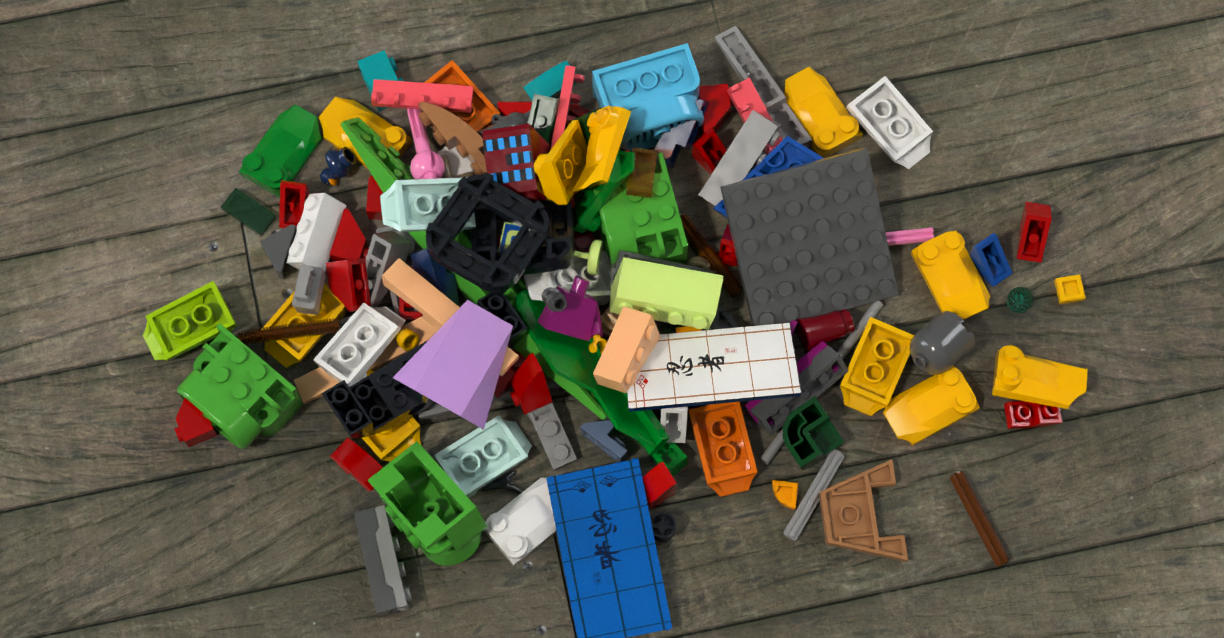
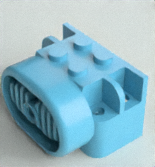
M688 43L592 71L593 97L597 98L599 108L609 105L631 111L620 144V148L625 151H640L655 147L663 133L670 132V124H673L675 128L678 126L677 122H680L682 125L685 123V120H696L697 128H700L704 122L702 110L699 111L695 103L699 96L700 76Z

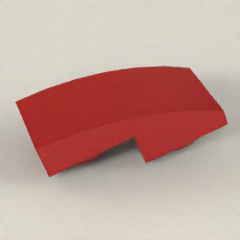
M1014 401L1004 404L1008 429L1033 428L1063 423L1059 407L1026 401Z
M346 438L330 457L346 474H351L368 492L372 491L373 487L368 482V479L383 467L359 445Z

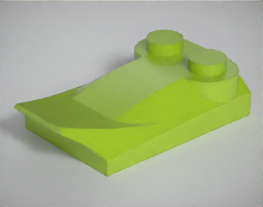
M212 281L146 315L147 324L143 337L154 360L169 361L217 337L220 334L216 328L219 323L230 332L237 327V324L218 286Z

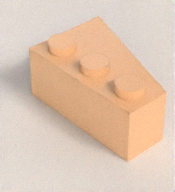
M623 306L593 372L599 385L627 393L630 386L635 383L638 373L661 337L652 315Z

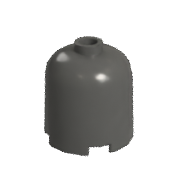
M944 311L942 314L936 315L913 336L909 349L915 365L924 372L932 375L942 374L974 350L975 339L973 332H967L966 328L962 325L964 320L955 313Z

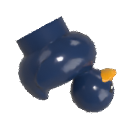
M331 148L328 150L325 159L329 168L323 169L320 174L322 183L336 186L337 177L344 178L350 173L351 166L356 163V158L349 148Z

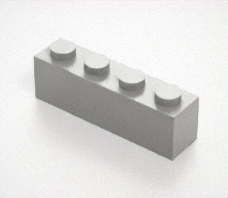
M752 110L702 188L699 196L716 206L723 199L720 187L742 181L767 156L765 151L769 145L774 146L781 136V133L778 132L781 127L759 112Z

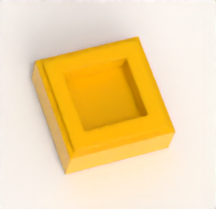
M1080 274L1054 280L1060 305L1086 299Z

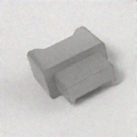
M300 266L292 300V306L298 313L319 314L323 287L327 279V275L321 267Z

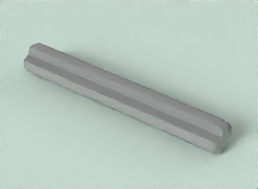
M834 450L826 457L783 532L784 536L788 539L796 541L819 502L820 491L827 488L844 459V455L840 451Z

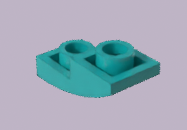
M567 60L547 70L523 87L532 101L534 94L551 98L555 97L558 93L561 94L566 65L571 66Z

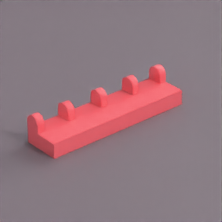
M566 65L551 149L565 131L566 124L569 125L571 123L570 120L576 118L568 116L570 102L580 103L581 96L572 94L574 82L584 83L585 77L581 74H575L576 67Z
M750 77L726 90L743 123H745L752 110L759 112L772 121ZM781 136L774 146L769 145L765 154L768 155L783 140Z
M375 79L373 82L372 106L419 109L418 104L423 101L451 112L472 113L473 86Z

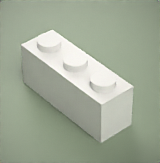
M326 193L309 194L304 203V210L297 225L296 235L289 249L286 263L297 269H300L301 265L321 267L325 272L326 263H328L330 258L329 254L343 210L346 209L347 205Z

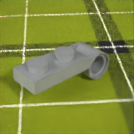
M552 403L527 413L553 470L577 459Z

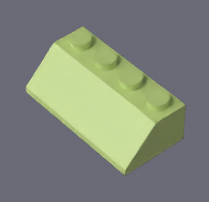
M623 257L611 286L610 312L620 314L623 306L650 314L656 321L709 330L716 316L723 275Z

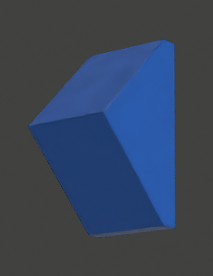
M992 233L973 247L970 257L977 270L990 286L994 287L1012 274L995 233Z

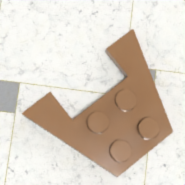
M892 459L820 491L819 501L826 545L903 562L908 561L905 536L879 537L871 489L894 487L896 485Z

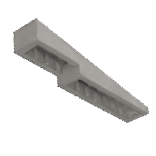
M734 26L715 36V41L741 82L750 77L772 121L781 127L778 132L781 133L782 139L789 136L811 150V137L786 103L785 95L739 29Z

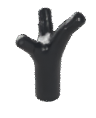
M513 470L506 476L495 479L482 487V491L504 489L515 491L518 494L523 492L522 489L510 483L512 476L515 475Z

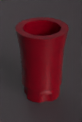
M846 309L835 310L813 317L797 319L796 327L801 345L807 353L821 341L827 344L843 338L855 330L853 318Z

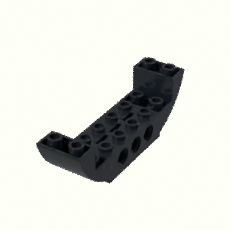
M490 292L477 300L479 307L513 325L508 342V347L512 349L528 328L504 294H496L495 292ZM427 341L350 387L343 380L322 393L350 437H368L394 426L397 427L436 403L393 378Z

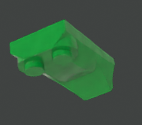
M296 104L280 113L253 152L243 159L242 167L239 170L240 175L280 198L281 180L294 182L322 141L318 126L319 118Z
M618 150L608 182L593 188L579 190L575 194L573 230L584 233L587 230L595 232L597 229L602 228L599 211L612 198L614 191L635 171V154L633 152ZM593 189L599 191L596 197L594 195Z

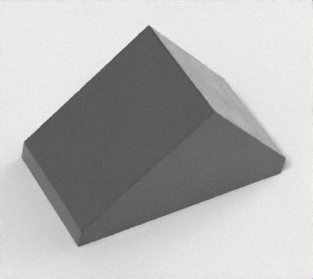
M292 224L260 241L264 252L280 279H285L289 264L286 263L289 249L293 244L297 227Z

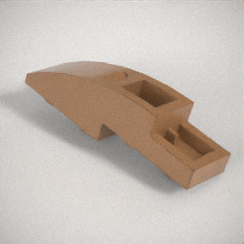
M423 101L418 104L420 110L418 116L425 127L430 125L433 129V136L438 144H444L449 151L455 147L463 159L467 157L472 163L470 167L475 175L487 173L483 138L458 116L436 105Z

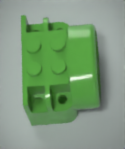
M658 153L657 162L642 165L641 161L636 162L635 171L614 191L612 198L599 211L602 220L600 232L611 267L616 261L619 250L686 264L687 239L663 153ZM593 189L594 195L596 197L599 191Z
M219 323L216 328L220 334L209 345L205 343L202 346L204 351L196 358L193 366L194 370L177 387V393L183 400L186 398L203 412V416L210 420L212 426L232 444L240 449H246L259 434L267 437L275 435L301 408L303 402L297 389Z
M417 441L368 479V482L387 505L384 509L393 519L392 522L401 533H405L406 538L415 549L419 548L432 562L443 566L456 565L470 558L477 550L481 540V532L488 527L472 501Z

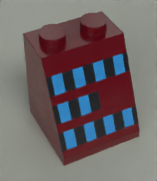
M530 124L482 131L487 173L493 175V180L533 203H536L537 200H547L542 192L539 177L534 171V162L540 154L549 153V144Z

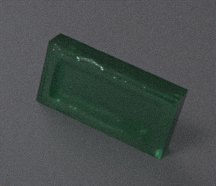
M237 188L233 190L221 205V209L261 237L276 219L275 214Z

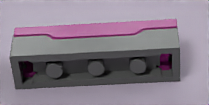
M821 341L796 362L801 393L754 397L745 405L753 420L770 436L784 425L786 417L793 410L814 396L817 398L848 372L841 356L825 342Z

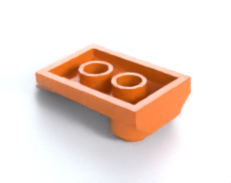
M453 60L424 82L473 86L472 113H451L466 122L476 132L493 125L491 118L494 114L501 116V113Z
M739 398L689 409L690 426L694 433L707 485L719 497L748 491L753 478L758 472Z

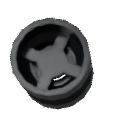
M666 512L655 514L651 519L655 541L660 543L670 541L675 534V519Z

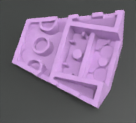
M467 300L393 378L484 430L513 325Z

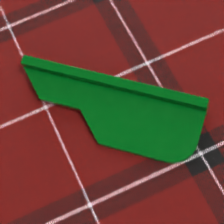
M528 289L521 291L514 300V309L528 328L527 332L552 371L591 391L616 430L642 442L649 455L657 453L667 442L669 436L651 408H629L627 393L597 383L593 372L602 355L600 346L597 344V352L591 353L589 345L593 342V339L590 338V341L545 329L538 323V319L546 304L541 300H531Z

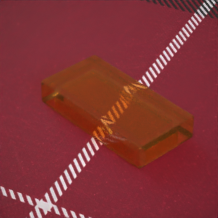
M632 148V152L635 154V171L628 177L626 195L651 198L658 151Z

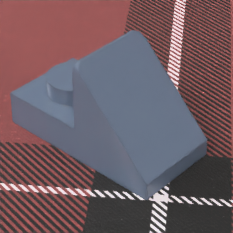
M611 420L588 422L581 425L580 433L618 463L623 462L627 457L626 445L617 437L610 438L616 430Z

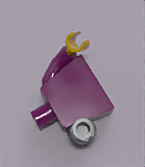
M575 276L571 289L562 286L546 288L542 292V300L546 306L538 319V323L547 330L586 341H590L591 338L593 342L589 345V351L591 353L597 352L598 344L602 354L607 341L602 338V320L597 300L586 294L590 281Z

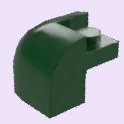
M815 396L793 410L786 417L783 425V440L801 470L814 466L824 460L825 456L845 444V441L831 423L830 417Z

